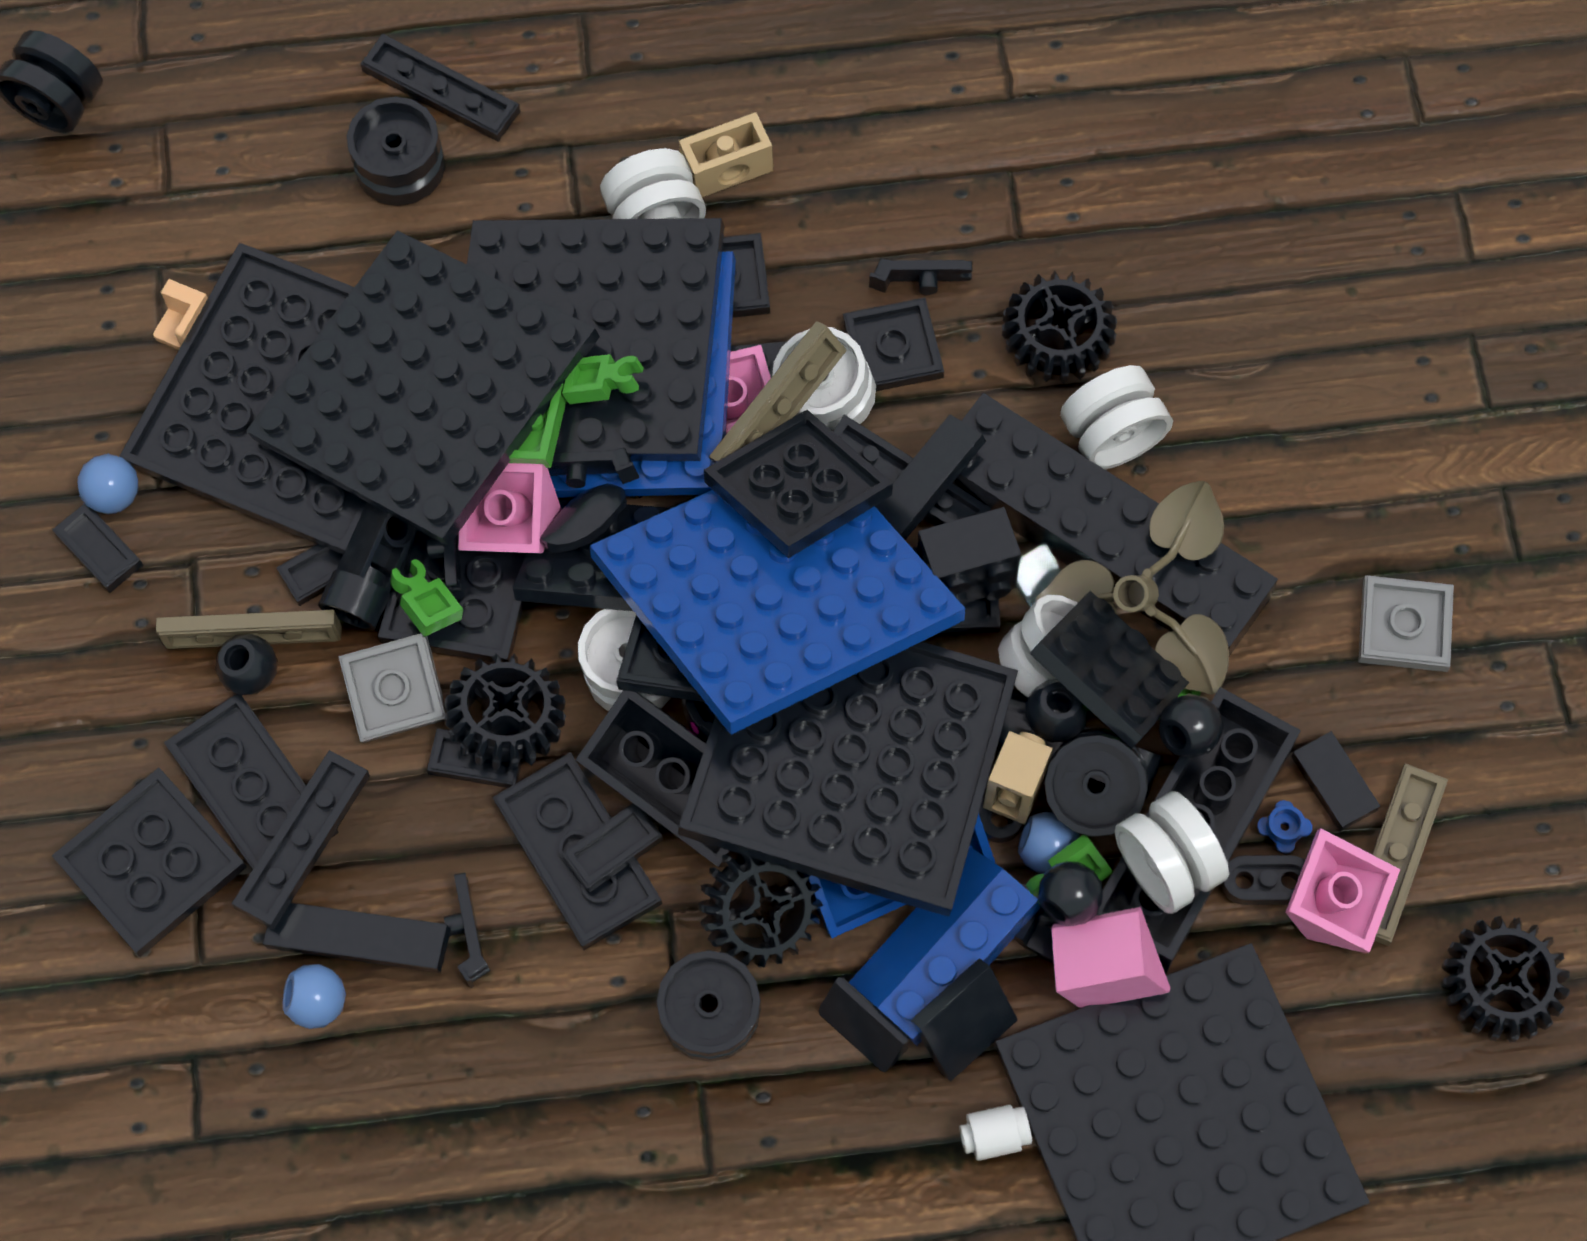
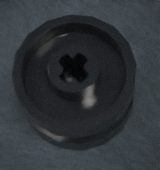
M26 31L13 48V59L5 61L0 68V97L20 115L41 127L65 134L72 132L84 114L85 108L83 104L92 102L102 86L103 78L97 67L75 47L43 31Z
M396 96L382 98L361 108L351 120L346 136L348 151L354 165L357 180L367 195L380 203L401 206L416 203L431 195L441 183L446 167L444 152L436 121L426 107L413 99Z
M1105 728L1082 730L1075 737L1062 742L1052 755L1045 779L1047 802L1056 818L1074 832L1092 837L1114 834L1117 824L1133 814L1139 813L1143 808L1148 789L1146 761L1136 745L1131 749L1112 730ZM1092 776L1102 777L1105 781V788L1101 790L1097 785L1092 789L1088 786L1089 778Z
M706 950L688 954L670 967L660 983L657 1007L663 1032L674 1048L691 1059L713 1062L730 1058L748 1045L758 1028L761 1001L757 982L745 964L727 953ZM711 998L713 1004L718 1002V1007L713 1012H705L702 1010V1000Z

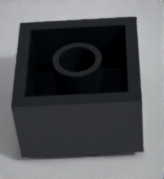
M1005 507L923 529L918 532V556L964 607L970 601L984 597L988 600L1000 599L1008 595L1012 589H1016L1021 552Z

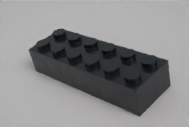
M1220 687L1211 701L1219 709L1223 721V733L1219 743L1208 754L1196 758L1180 756L1155 801L1170 791L1178 792L1185 797L1211 828L1228 863L1292 751L1301 730ZM1122 856L1103 889L1102 905L1096 916L1141 907L1166 974L1214 888L1208 892L1194 888V898L1191 903L1173 914L1166 913L1145 893Z

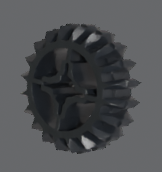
M1054 271L1051 274L1050 281H1046L1038 274L1034 278V286L1023 282L1020 286L1019 294H1012L1009 298V307H1006L1003 312L1005 324L1002 325V336L1004 339H1007L1005 346L1007 353H1016L1014 358L1016 366L1029 363L1027 369L1029 376L1031 377L1038 370L1044 372L1043 379L1046 383L1052 378V374L1059 375V379L1064 384L1068 381L1069 373H1073L1079 380L1085 376V368L1095 373L1099 368L1100 360L1106 361L1110 356L1111 349L1109 347H1112L1116 340L1114 330L1117 326V318L1115 315H1111L1113 311L1112 301H1103L1104 292L1102 288L1090 291L1091 282L1089 277L1079 284L1075 282L1073 272L1067 276V280L1059 279V275ZM1042 308V318L1035 320V325L1026 327L1025 322L1030 315ZM1092 327V336L1085 343L1077 347L1076 337L1083 334L1084 329Z
M496 653L492 657V664L487 665L478 658L475 662V671L466 667L463 668L460 673V680H453L450 685L451 695H447L445 698V710H447L445 725L451 729L450 739L452 743H461L460 752L463 754V757L476 752L475 762L477 765L480 766L486 759H490L495 771L500 768L501 762H509V766L515 771L518 768L519 759H523L532 766L536 762V753L547 757V754L550 752V743L557 744L561 736L560 729L565 725L566 715L563 712L565 710V698L563 695H559L560 685L558 680L549 681L550 673L547 667L535 672V662H533L532 658L524 665L518 664V657L515 653L509 658V662H501V658ZM475 700L482 704L481 710L484 712L482 713V720L478 724L469 713V709ZM532 700L537 704L541 712V717L535 724L529 720V713L527 712L528 704Z
M738 853L737 860H734L728 854L722 855V861L726 867L722 871L714 867L709 868V874L716 880L713 885L708 883L701 885V891L708 895L710 899L697 903L698 909L702 913L708 914L700 921L701 927L705 931H712L708 941L714 947L721 946V953H727L732 957L736 955V959L746 966L753 959L755 965L765 968L769 956L776 964H783V951L786 949L792 955H799L798 946L795 943L799 938L806 942L812 941L811 935L806 931L808 925L815 926L820 924L819 918L811 913L812 910L823 906L821 900L813 896L821 888L819 884L814 883L811 885L808 882L811 875ZM765 871L782 873L789 884L782 887L777 884L767 886L766 882L760 878L759 873ZM742 883L741 893L736 899L731 901L734 892ZM760 895H762L764 898H766V900H764V901L761 902V909H762V910H760L761 915H760L758 912L755 911L756 909H758V908L760 907V901H759V900L761 899V896H760ZM789 909L787 916L779 925L782 914ZM738 923L744 926L754 923L755 927L761 931L762 936L753 938L742 937L735 934L732 926Z
M1496 916L1491 921V926L1482 919L1473 926L1474 932L1469 929H1463L1458 935L1460 943L1452 942L1447 949L1452 958H1446L1441 966L1445 972L1451 974L1443 978L1441 987L1455 990L1446 999L1447 1005L1455 1006L1460 1004L1463 1008L1458 1013L1457 1020L1462 1022L1468 1016L1473 1018L1476 1022L1472 1025L1471 1030L1476 1034L1484 1026L1489 1027L1488 1035L1491 1041H1496L1501 1036L1503 1030L1510 1043L1516 1042L1519 1039L1520 1032L1528 1039L1534 1038L1538 1034L1537 1026L1547 1030L1553 1024L1551 1016H1559L1564 1010V1006L1559 1000H1565L1570 993V989L1560 984L1570 977V971L1556 968L1564 960V953L1556 952L1551 954L1548 950L1554 943L1553 937H1546L1542 942L1535 937L1539 932L1538 925H1532L1527 932L1522 931L1520 917L1514 918L1508 928L1503 918ZM1489 947H1505L1517 951L1521 955L1507 957L1497 949L1492 951ZM1472 958L1479 964L1477 970L1481 973L1484 980L1483 989L1478 993L1471 980L1470 967ZM1531 966L1534 967L1539 978L1540 993L1538 999L1532 994L1535 989L1527 979V972ZM1516 968L1519 969L1512 977V981L1506 986L1501 984L1495 990L1491 989L1499 980V976L1501 977L1504 972L1509 975ZM1500 1000L1508 1003L1513 1009L1519 1008L1522 1012H1506L1496 1009L1489 1004Z

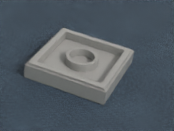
M1365 575L1362 585L1358 663L1448 672L1451 661L1454 585Z
M420 633L338 656L360 742L366 743L445 721L447 710H445V702L427 636L424 637Z

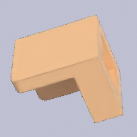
M168 279L161 291L168 309L153 335L156 341L179 350L208 297L203 292Z

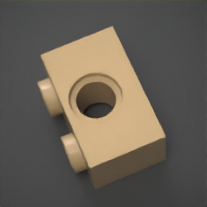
M756 112L679 140L680 153L686 158L693 175V184L699 189L702 197L773 171L772 144Z
M1009 731L989 777L983 808L1025 825L1045 779L1053 748L1046 746L1045 741L1034 734L1021 732L1018 735Z

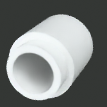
M1011 1104L969 1113L966 1114L967 1124L959 1126L965 1153L974 1152L977 1161L1022 1151V1146L1032 1144L1030 1126L1023 1106L1012 1108Z

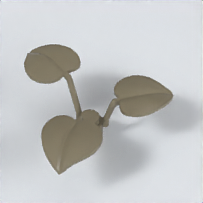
M1197 481L1183 485L1170 493L1154 510L1149 526L1150 537L1158 546L1170 548V550L1150 568L1144 569L1142 575L1125 576L1114 587L1113 576L1106 567L1091 560L1077 561L1062 569L1052 582L1036 597L1035 602L1046 595H1061L1078 603L1091 590L1098 598L1107 601L1113 607L1116 615V607L1113 601L1116 602L1118 607L1127 612L1145 611L1149 616L1157 618L1172 628L1173 631L1164 634L1159 639L1155 651L1165 660L1174 663L1179 668L1182 676L1189 681V684L1184 689L1213 695L1222 687L1229 666V648L1223 630L1214 620L1203 614L1189 616L1180 626L1175 619L1155 607L1159 591L1156 583L1152 580L1153 575L1170 563L1177 553L1188 560H1200L1213 554L1222 542L1225 526L1221 509L1211 486L1205 481Z

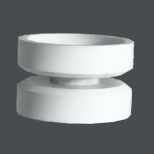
M666 148L653 149L632 155L616 164L604 176L600 185L602 198L608 212L613 215V219L704 218L706 216L705 203L699 189L693 184V175L688 162L676 150Z
M828 327L847 351L797 415L808 410L829 429L834 431L844 414L859 424L868 417L875 403L876 383L860 346L847 333ZM810 329L794 335L781 347L773 364V375Z
M1134 365L1113 369L1086 383L1068 398L1062 406L1060 413L1070 434L1075 438H1080L1078 448L1081 454L1103 469L1120 466L1147 452L1167 435L1173 424V419L1164 403L1159 398H1153L1155 388L1141 366Z
M1046 595L1038 599L1025 613L1023 620L1014 625L1003 637L998 648L1000 663L1002 666L1018 670L1014 685L1025 696L1028 697L1037 686L1045 681L1056 679L1029 653L1072 610L1077 602L1061 595Z
M603 609L597 612L584 626L578 641V658L586 684L594 700L608 712L623 691L618 690L616 680L636 617L634 611ZM640 693L659 708H662L672 698Z
M1170 791L1151 803L1149 817L1135 813L1115 827L1114 832L1117 844L1133 876L1151 900L1166 913L1173 914L1191 903L1194 898V888L1208 892L1226 881L1229 876L1227 860L1211 828L1197 809L1178 792Z

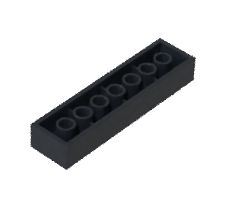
M982 393L962 419V422L983 434L986 443L954 480L953 484L991 507L990 511L1005 507L1011 527L1017 534L1067 566L1081 560L1098 562L1110 571L1114 579V587L1125 576L1142 575L1144 569L1150 568L1169 552L1170 548L1158 546L1150 537L1149 526L1151 517L1159 505L1153 499L985 393ZM1220 543L1213 554L1200 560H1188L1177 553L1170 563L1153 575L1152 580L1156 583L1159 591L1155 607L1175 619L1180 626L1189 616L1194 614H1203L1211 618L1220 626L1226 636L1230 657L1271 599L1278 578ZM1145 611L1140 612L1170 632L1173 631L1170 626L1153 616H1149Z

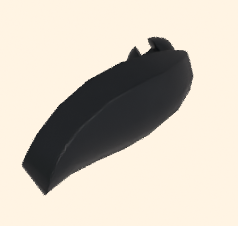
M606 483L579 493L559 512L542 534L541 539L547 550L558 553L567 552L587 545L598 538L610 527L618 515L625 510L627 506L625 490L620 486Z

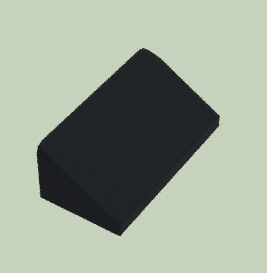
M839 977L834 982L820 1005V1016L880 1071L884 1073L889 1071L908 1050V1036L844 978L841 979Z

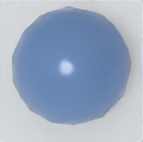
M111 454L94 456L83 465L77 478L79 496L85 505L94 511L104 514L122 512L133 503L138 492L136 470L122 457Z
M1053 812L1038 813L1030 816L1023 828L1018 845V854L1027 867L1038 874H1045L1051 868L1048 860L1078 839L1080 834L1072 831L1060 822Z
M320 964L299 967L289 974L285 983L283 993L284 1013L295 1024L304 1028H324L343 1011L346 991L342 979L332 969Z

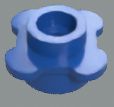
M1282 800L1276 803L1275 809L1268 817H1262L1258 821L1257 830L1259 834L1268 836L1276 844L1278 852L1288 854L1294 850L1295 843L1301 837H1307L1311 834L1312 823L1309 819L1304 818L1301 811L1294 807L1291 802ZM1281 824H1287L1289 829L1287 831L1282 830Z

